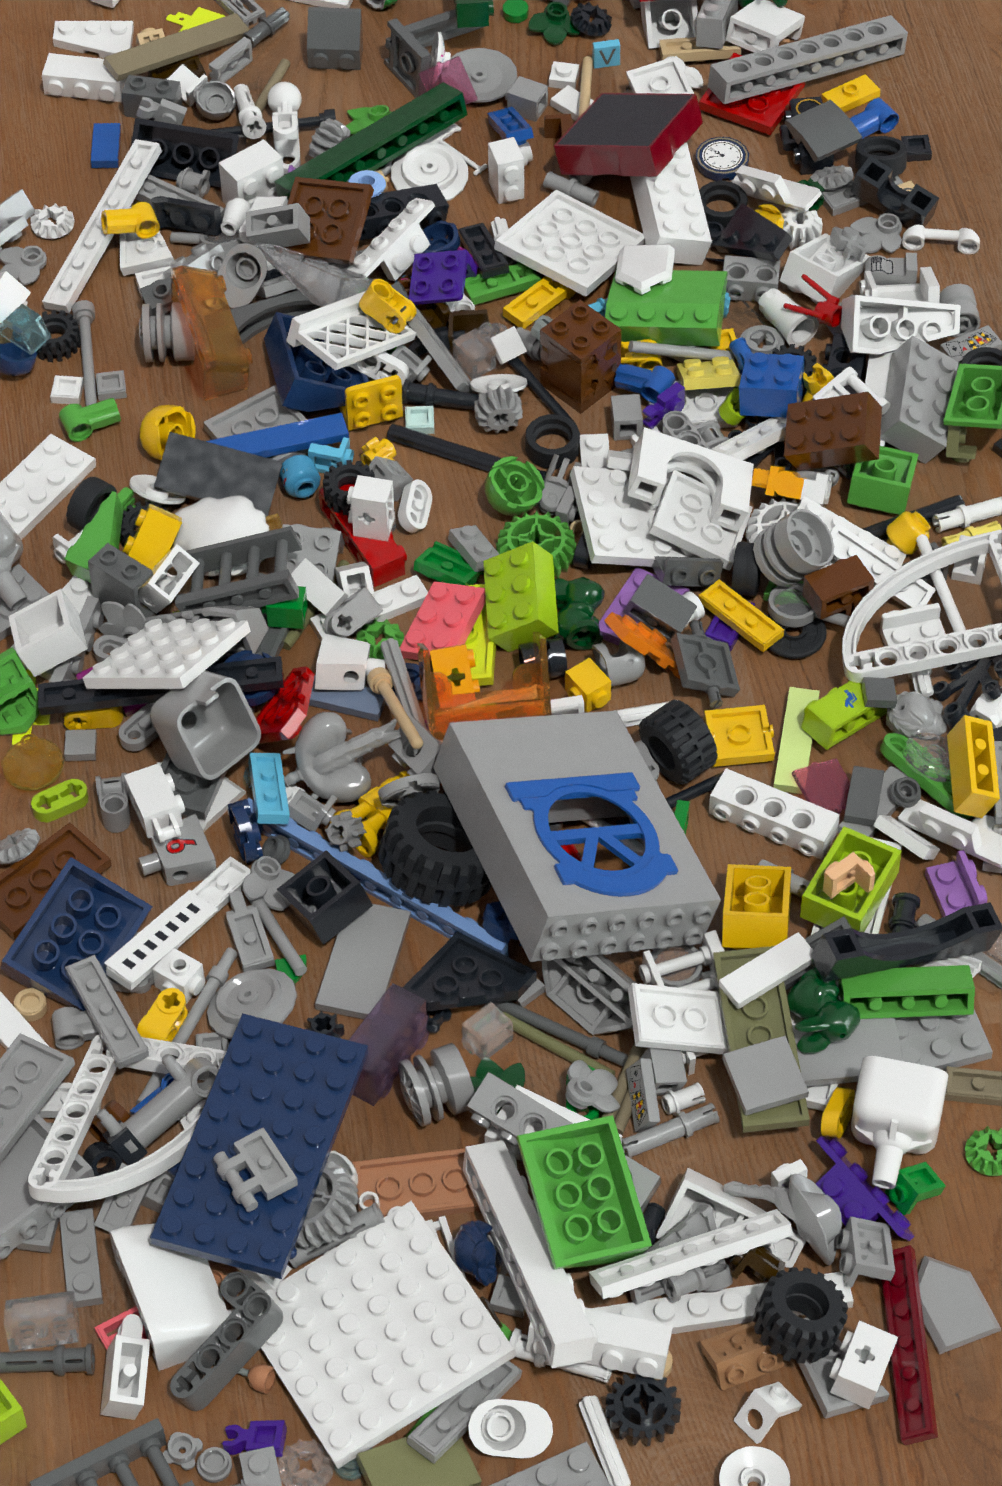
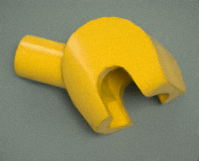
M818 363L812 366L813 372L811 376L808 377L805 372L803 373L804 386L807 391L802 402L813 400V396L834 379V376Z

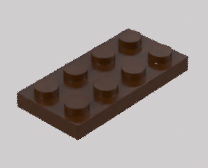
M70 822L38 845L27 857L17 861L0 874V926L13 939L18 937L70 857L99 874H102L112 866L111 859Z

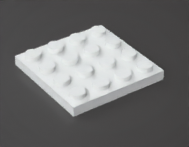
M555 190L497 238L494 249L575 292L587 296L616 271L619 251L625 245H646L643 233Z
M573 466L570 477L591 563L652 567L655 560L654 556L701 558L649 533L672 473H667L665 486L657 502L652 504L627 495L631 471Z
M203 618L194 623H186L185 619H176L169 623H162L161 619L150 620L145 623V627L142 630L129 636L125 644L112 650L109 657L95 664L93 670L83 677L86 689H184L251 632L248 621L234 622L233 618L210 621L208 618Z

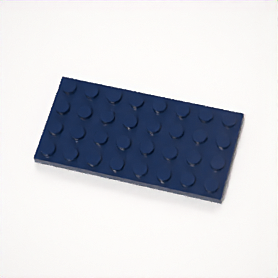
M242 1013L150 1236L151 1244L282 1279L368 1056V1045ZM264 1127L297 1177L298 1185L267 1201L262 1191L254 1194V1198L258 1202V1207L251 1212H247L242 1204L236 1202L232 1195L233 1189L228 1181L222 1180L218 1174V1166L213 1157L217 1153L224 1151L229 1159L237 1155L234 1150V1142ZM247 1168L239 1171V1175L244 1182L252 1178Z

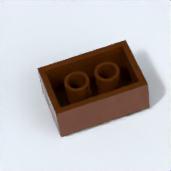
M869 392L788 404L784 457L798 471L878 460L882 406Z

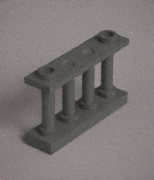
M288 526L187 550L186 552L200 564L191 575V591L176 595L175 605L179 612L228 605L257 608L299 598V588L287 569L288 553L302 550V545L293 528ZM275 556L274 573L259 576L260 560ZM247 563L246 579L231 582L232 566ZM219 570L218 586L203 589L204 573Z
M158 1418L29 1482L30 1486H98L97 1480L112 1472L117 1474L123 1486H139L129 1468V1464L144 1456L149 1458L164 1486H180L160 1450L167 1443L164 1429ZM191 1480V1481H189V1482H187V1483H185V1484H183V1485H181V1486H195V1485H194L193 1481Z

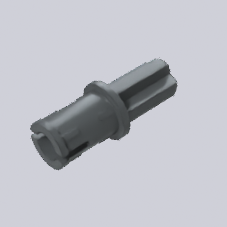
M284 7L278 8L268 17L260 18L259 23L245 32L243 37L251 40L252 47L254 48L267 36H273L275 30L289 21V12Z

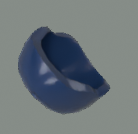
M438 221L423 230L430 243V246L423 253L455 251L460 246V236L454 223Z
M24 341L0 343V373L10 376H21L29 373L36 362V350Z

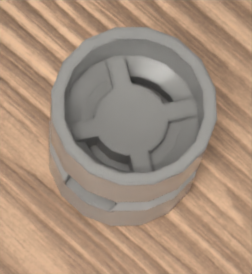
M953 284L941 291L939 303L961 305L959 334L951 336L960 337L977 330L980 327L981 320L976 307L977 303L973 289L965 284Z

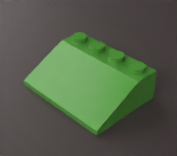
M673 270L670 282L664 285L657 283L651 286L650 291L643 295L635 292L634 287L629 284L623 286L616 282L615 272L607 299L605 318L622 329V342L652 339L659 344L720 346L727 271Z
M613 1115L518 1135L516 1137L554 1269L608 1264L626 1260L643 1254L652 1246Z

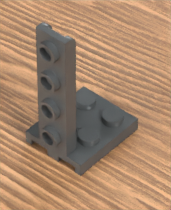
M455 9L403 26L397 18L387 22V26L391 29V37L386 38L385 47L389 49V58L384 59V64L417 98L427 92L431 55L424 47L433 44L436 32H441L445 41L483 27L458 28Z

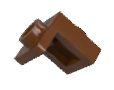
M571 114L544 116L545 138H561L572 126Z

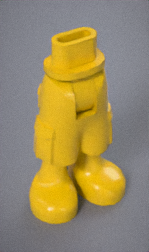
M401 771L399 776L388 778L379 787L376 786L370 789V791L359 798L358 806L352 809L341 810L334 814L340 815L341 812L351 811L352 817L368 818L366 821H362L364 830H366V833L360 839L362 845L356 847L357 851L363 856L371 857L377 852L379 848L377 833L380 829L385 830L390 812L393 809L381 805L378 791L381 787L392 781L410 776L407 771Z

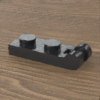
M164 196L153 197L150 200L160 228L170 227L214 236L222 233L220 206ZM165 210H169L170 215L166 214Z

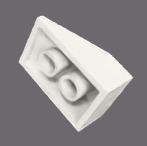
M825 233L790 251L779 281L786 284L791 291L803 293L811 297L814 303L818 304L820 301H827V299L801 278L803 274L815 281L832 296L840 298L864 271L865 261L871 256L865 254L863 262H859L854 256H850L849 260L843 257L844 251L836 249L830 235Z

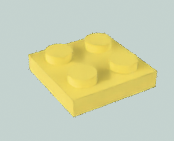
M714 357L712 361L701 362L700 359H686L684 363L677 364V376L685 390L736 387L740 384L741 375L733 359L729 360L728 357Z

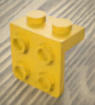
M398 375L350 386L345 389V406L339 407L343 414L348 431L403 417L402 383Z

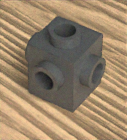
M171 277L156 280L152 284L140 288L145 304H151L152 316H156L157 303H162L165 315H170L172 302L186 301L181 286L175 287Z

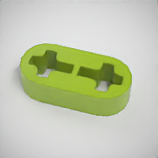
M739 386L734 387L728 393L718 409L721 418L732 426L738 425L746 417V415H740Z
M70 779L37 793L31 801L34 817L40 822L48 823L83 808L89 799L87 786L79 779ZM75 792L79 796L74 797L72 794L69 795V793ZM43 804H46L48 807L51 808L46 810L44 807L41 806Z

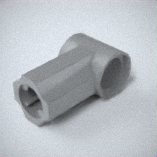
M63 1007L52 1014L55 1045L59 1049H76L82 1046L84 1041L92 1040L99 1034L87 1011L80 1012L74 1007Z

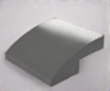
M831 100L785 121L797 144H804L814 162L857 144L862 139L853 122Z

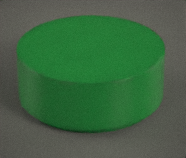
M507 0L503 4V17L508 22L520 23L528 18L529 7L526 1Z

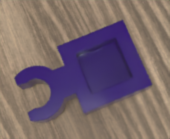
M676 382L658 395L657 402L654 405H648L642 411L647 416L643 420V424L652 429L657 426L660 420L663 421L666 413L670 411L681 412L685 405V387Z
M285 1420L250 1421L249 1429H243L238 1425L226 1426L225 1431L228 1439H234L232 1441H223L222 1443L224 1450L229 1455L238 1454L243 1450L248 1452L274 1446L276 1457L283 1456L287 1433Z

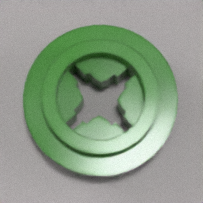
M374 619L371 624H365L360 631H357L356 640L370 644L369 658L384 659L380 647L381 642L388 638H393L398 641L400 647L404 640V634L400 631L398 623L390 624L388 619L384 622H378ZM383 633L385 638H382L376 645L375 638H378Z
M987 1126L984 1130H975L973 1135L967 1139L965 1156L969 1165L977 1172L987 1176L1002 1175V1128L993 1130ZM989 1142L993 1144L995 1149H999L997 1150L995 1160H993L990 1151H987Z

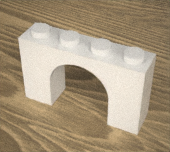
M644 427L634 446L627 495L655 504L665 486L667 473L672 471L685 472L700 479L712 494L713 503L710 523L738 532L749 512L754 464Z

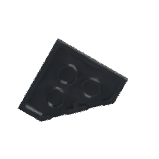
M456 932L401 988V998L427 1012L518 1000L537 980V971Z

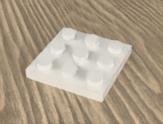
M673 471L669 477L649 533L701 558L721 559L724 563L723 568L730 571L734 563L736 545L742 541L753 507L749 506V512L738 532L712 524L710 520L713 499L709 488L693 478L678 471Z

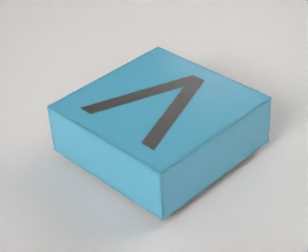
M619 39L593 43L592 59L594 69L620 65Z

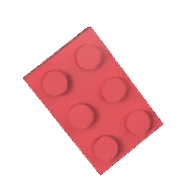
M433 582L400 646L403 658L431 662L429 650L465 644L486 603L485 588Z

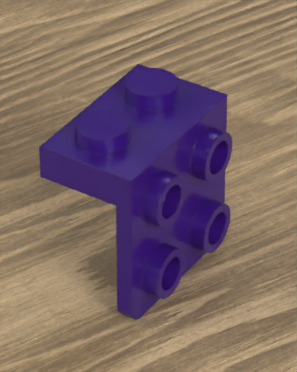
M467 250L414 254L409 300L414 305L460 301L464 295L465 278L477 276L478 267Z

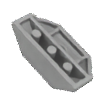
M603 954L542 961V972L547 996L589 1033L596 1036L633 1028L628 988L632 983L636 982Z

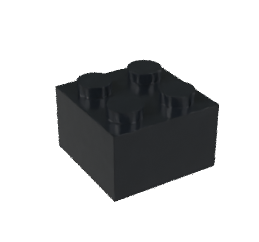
M327 850L277 888L290 913L323 945L373 906L360 881Z

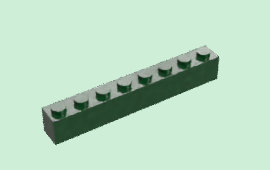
M442 82L274 181L278 197L287 196L289 200L295 177L348 182L350 177L359 171H375L467 116L463 92Z

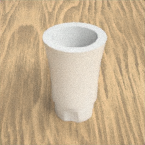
M771 288L760 297L758 301L759 310L776 327L789 345L795 344V348L800 345H805L814 337L818 330L819 321L815 317L785 309L783 307L785 303L799 306L786 294Z

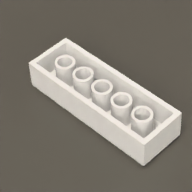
M686 142L676 151L673 159L657 177L630 176L646 245H670L675 249L674 263L702 265L712 240Z

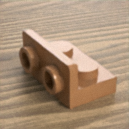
M753 1321L700 1341L702 1353L716 1371L718 1386L721 1390L729 1389L784 1366L782 1355L779 1353L774 1355L770 1352L771 1347L769 1345L764 1346L761 1343L760 1338L762 1335L756 1334L754 1330L756 1323Z

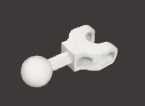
M279 82L268 93V105L273 111L275 151L282 158H294V161L290 164L283 163L284 174H288L289 165H293L294 168H298L301 165L297 110L300 108L302 97L299 89L290 82Z

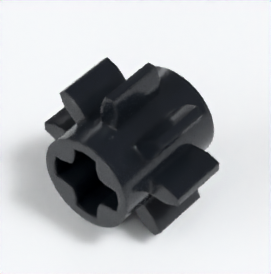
M320 1011L313 1019L307 1018L308 1028L306 1030L337 1038L345 1035L344 1024H338L336 1014L331 1016Z

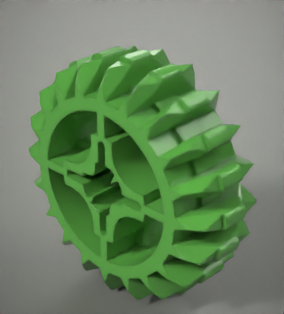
M537 510L534 515H528L524 512L522 518L514 515L512 522H505V526L498 534L496 550L499 554L532 541L552 554L554 577L559 578L561 571L567 572L569 564H573L576 550L575 535L573 530H569L568 522L561 523L559 516L551 518L549 512L545 515H539Z

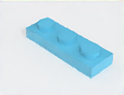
M249 753L248 765L257 824H288L290 813L280 753Z

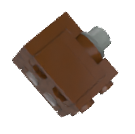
M581 300L554 320L549 316H540L531 328V335L539 340L541 362L544 363L540 367V383L578 413H583L616 387L614 380L616 370L621 364L622 329Z

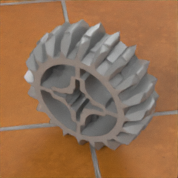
M327 1162L295 1247L300 1245L307 1250L311 1244L319 1248L323 1240L331 1243L333 1235H342L341 1229L344 1225H351L349 1217L357 1214L355 1205L360 1202L357 1194V1185L351 1179L352 1176L334 1162Z

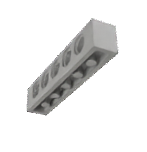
M489 1072L467 1105L470 1113L473 1114L471 1119L475 1123L486 1129L490 1125L501 1131L499 1136L513 1146H516L518 1143L516 1137L525 1134V1129L530 1123H540L543 1126V1130L573 1124ZM504 1105H510L515 1109L513 1116L506 1120L498 1118L497 1111ZM625 1155L643 1213L660 1186L661 1178L656 1173Z

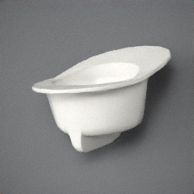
M508 1399L487 1400L476 1407L470 1416L468 1424L469 1437L473 1445L482 1453L492 1456L512 1458L534 1457L547 1448L553 1435L552 1421L548 1413L538 1404L528 1401Z

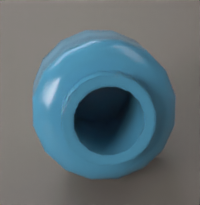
M295 455L282 463L279 477L289 495L297 498H306L317 490L321 477L310 457Z

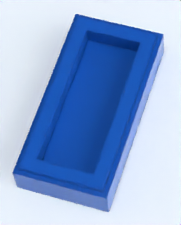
M94 123L91 152L92 168H119L120 123Z

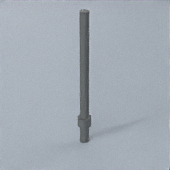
M503 1001L486 1004L586 1050V1054L596 1059L602 1057L623 1067L628 1058L627 1054L607 1046L606 1041L598 1037H587L513 1002Z

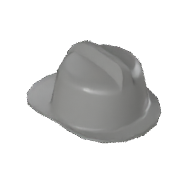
M244 243L234 246L227 253L214 281L215 294L218 300L225 306L231 308L241 307L249 304L256 296L268 269L267 259L259 248Z

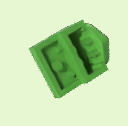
M13 647L0 654V735L26 733L40 714L38 709V691Z

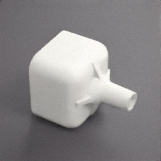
M867 1056L862 1059L853 1104L851 1131L859 1142L872 1145L877 1149L872 1178L873 1185L883 1189L895 1188L903 1155L907 1152L926 1154L935 1147L949 1077L945 1071L931 1066L879 1056Z

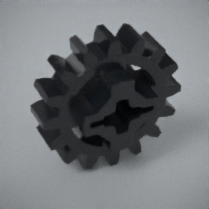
M624 1374L622 1376V1385L614 1382L612 1384V1393H607L606 1405L608 1406H606L605 1416L610 1418V1429L620 1428L619 1438L623 1440L628 1435L631 1436L632 1445H636L639 1439H644L645 1444L650 1446L653 1437L663 1442L665 1431L673 1434L675 1432V1423L680 1422L681 1398H675L677 1388L675 1386L666 1388L667 1378L665 1376L662 1380L657 1381L654 1378H645L635 1374L634 1379H631L627 1374Z

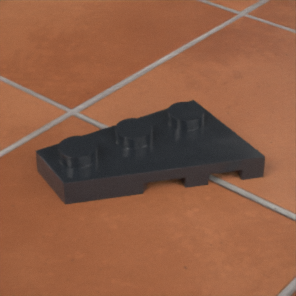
M742 203L714 246L722 253L779 261L793 239L788 232Z

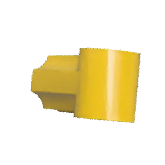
M147 202L136 203L130 209L104 210L101 213L104 235L136 233L138 237L148 239L155 236L160 229L154 210Z

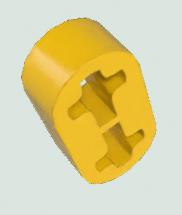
M836 1087L823 1112L821 1121L822 1136L837 1139L842 1137L852 1117L855 1099L854 1090Z

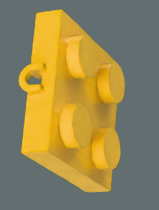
M765 705L704 711V721L717 747L718 758L713 767L774 761L775 752L772 742L774 730L773 725H769Z

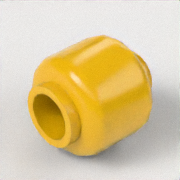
M904 511L887 526L886 532L889 539L886 542L895 546L904 554L912 555L919 549L916 542L917 537L924 534L929 540L930 534L928 530L931 527L920 513Z

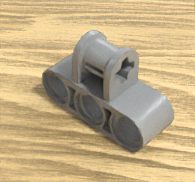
M670 411L663 417V434L708 449L729 440L728 437H724L720 431L719 423L715 420L694 426L689 418L680 411ZM683 472L686 476H688V477H690V478H693V479H695V480H697V481L703 483V482H702L700 479H698L697 477H695V476H693V475H691V474H688V473Z

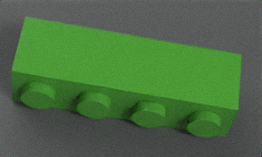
M969 965L893 968L839 979V1000L851 1003L857 1007L861 1014L860 1019L974 1014L975 986Z

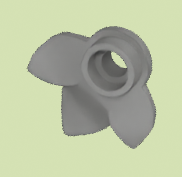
M885 213L879 216L878 219L864 217L850 225L851 228L856 229L862 236L866 253H875L882 248L886 252L892 253L901 245L900 233L902 231V224L894 214Z
M16 246L0 251V261L5 265L0 270V273L7 271L17 281L19 280L22 285L33 283L40 276V269L47 263L46 254L38 246H28L24 249Z
M113 601L101 604L102 611L108 621L99 627V630L104 635H115L127 639L145 627L146 619L141 610L135 605L129 603L124 607L122 604Z
M262 856L253 862L250 874L244 878L243 891L249 900L262 898L269 908L284 911L287 906L277 888L295 874L282 870L280 863L270 856Z
M577 1060L570 1065L567 1070L570 1081L566 1086L565 1096L572 1106L586 1109L592 1105L606 1113L614 1112L620 1108L618 1101L611 1095L618 1086V1081L612 1073L604 1069L592 1071L582 1060Z

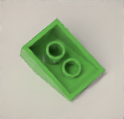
M959 364L944 417V425L1002 429V366Z

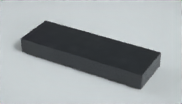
M484 223L458 229L460 241L464 248L472 254L473 260L478 267L477 270L483 279L509 273V264L503 254L494 249L495 241Z

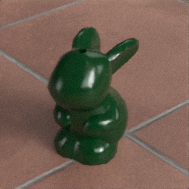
M580 577L571 581L561 578L555 579L557 610H561L557 612L559 633L551 637H561L563 644L577 650L592 649V645L600 644L603 641L599 620L593 615L604 600V589L599 583L586 577Z
M817 967L804 973L787 995L790 1012L805 1019L795 1025L796 1030L807 1032L797 1044V1049L802 1054H816L825 1050L831 1042L848 1039L860 1023L861 1014L858 1008L851 1003L838 1000L837 996L840 990L836 985V980L823 982Z

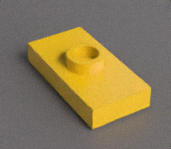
M864 74L822 93L821 98L823 103L829 100L833 101L845 113L880 97L881 90Z

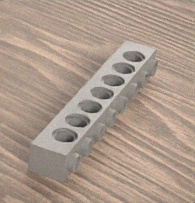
M890 15L710 65L708 87L723 104L735 102L903 55L908 32Z

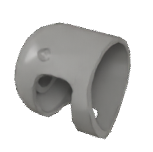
M620 640L618 652L613 655L609 654L604 643L592 645L596 665L611 680V687L636 681L643 675L645 670L644 655Z

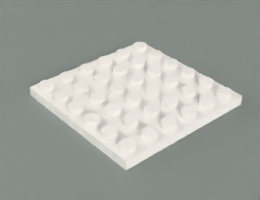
M412 1201L385 1216L384 1223L358 1233L357 1237L348 1239L279 1282L273 1291L269 1289L265 1291L282 1310L283 1322L261 1347V1350L272 1367H274L277 1375L337 1469L355 1459L358 1453L374 1447L517 1356L513 1346ZM264 1309V1310L259 1314V1316H261L262 1314H264L267 1309Z

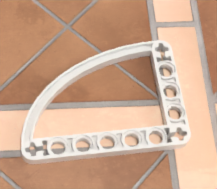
M1002 530L975 535L930 551L892 572L865 595L854 609L843 636L842 663L847 679L855 683H862L863 677L888 678L1001 655L1002 640L999 636L1002 635V623L856 652L860 635L867 622L888 599L906 586L938 569L971 557L989 553L1002 584V545L1000 544L1002 543ZM973 640H981L985 642V645L973 647L969 643ZM952 646L956 650L952 653H943L940 651V648ZM914 652H922L926 657L923 659H913L910 655ZM884 658H892L896 660V663L887 666L883 665L880 661Z
M98 1034L91 1042L28 1176L30 1196L35 1200L43 1202L75 1203L106 1198L140 1186L182 1161L201 1113L173 1140L136 1163L100 1176L65 1180L117 1068L100 1034ZM141 1037L149 1051V1057L128 1065L126 1068L168 1074L169 1072L162 1063V1057L169 1054L178 1057L176 1061L183 1069L190 1060L196 1057L207 1058L220 1069L227 1051ZM94 1067L105 1068L104 1071L99 1073L89 1071ZM209 1071L201 1073L198 1079L206 1081ZM85 1089H92L95 1091L90 1095L79 1094L80 1091ZM76 1111L84 1113L83 1116L78 1118H72L68 1116L70 1113ZM64 1134L74 1136L71 1140L67 1141L57 1139ZM59 1157L63 1159L58 1164L47 1163V1160L50 1158ZM46 1176L49 1177V1182H45Z

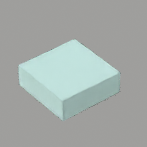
M433 406L405 407L406 428L425 434H435Z

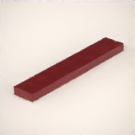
M911 1245L893 1250L895 1273L891 1281L882 1279L888 1333L898 1337L891 1355L900 1438L905 1446L938 1438L915 1250Z

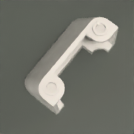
M156 1223L123 1226L109 1231L114 1258L119 1271L126 1278L142 1319L147 1339L150 1340L151 1347L153 1348L154 1353L152 1355L158 1371L188 1361L234 1309L227 1310L207 1259L152 1245L150 1236Z

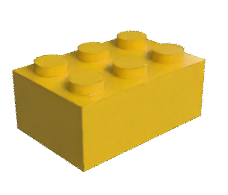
M728 864L723 907L722 947L735 950L776 946L788 939L791 867Z

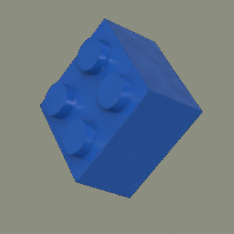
M761 352L747 353L739 384L740 415L787 418L788 404L801 402L804 389V356L765 354Z

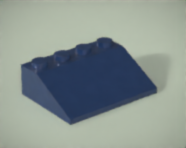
M276 312L266 332L264 342L282 406L291 410L306 412L345 406V389L369 382L367 375L350 366L334 370L303 344L297 347L290 345L286 340L292 318L296 316ZM315 339V340H314V341H319V342H324V343H325V340H322V339Z
M70 857L1 962L0 971L27 988H34L44 993L45 996L69 1007L77 1008L79 1011H86L66 975L65 967L95 955L106 974L107 965L104 962L134 937L153 906Z

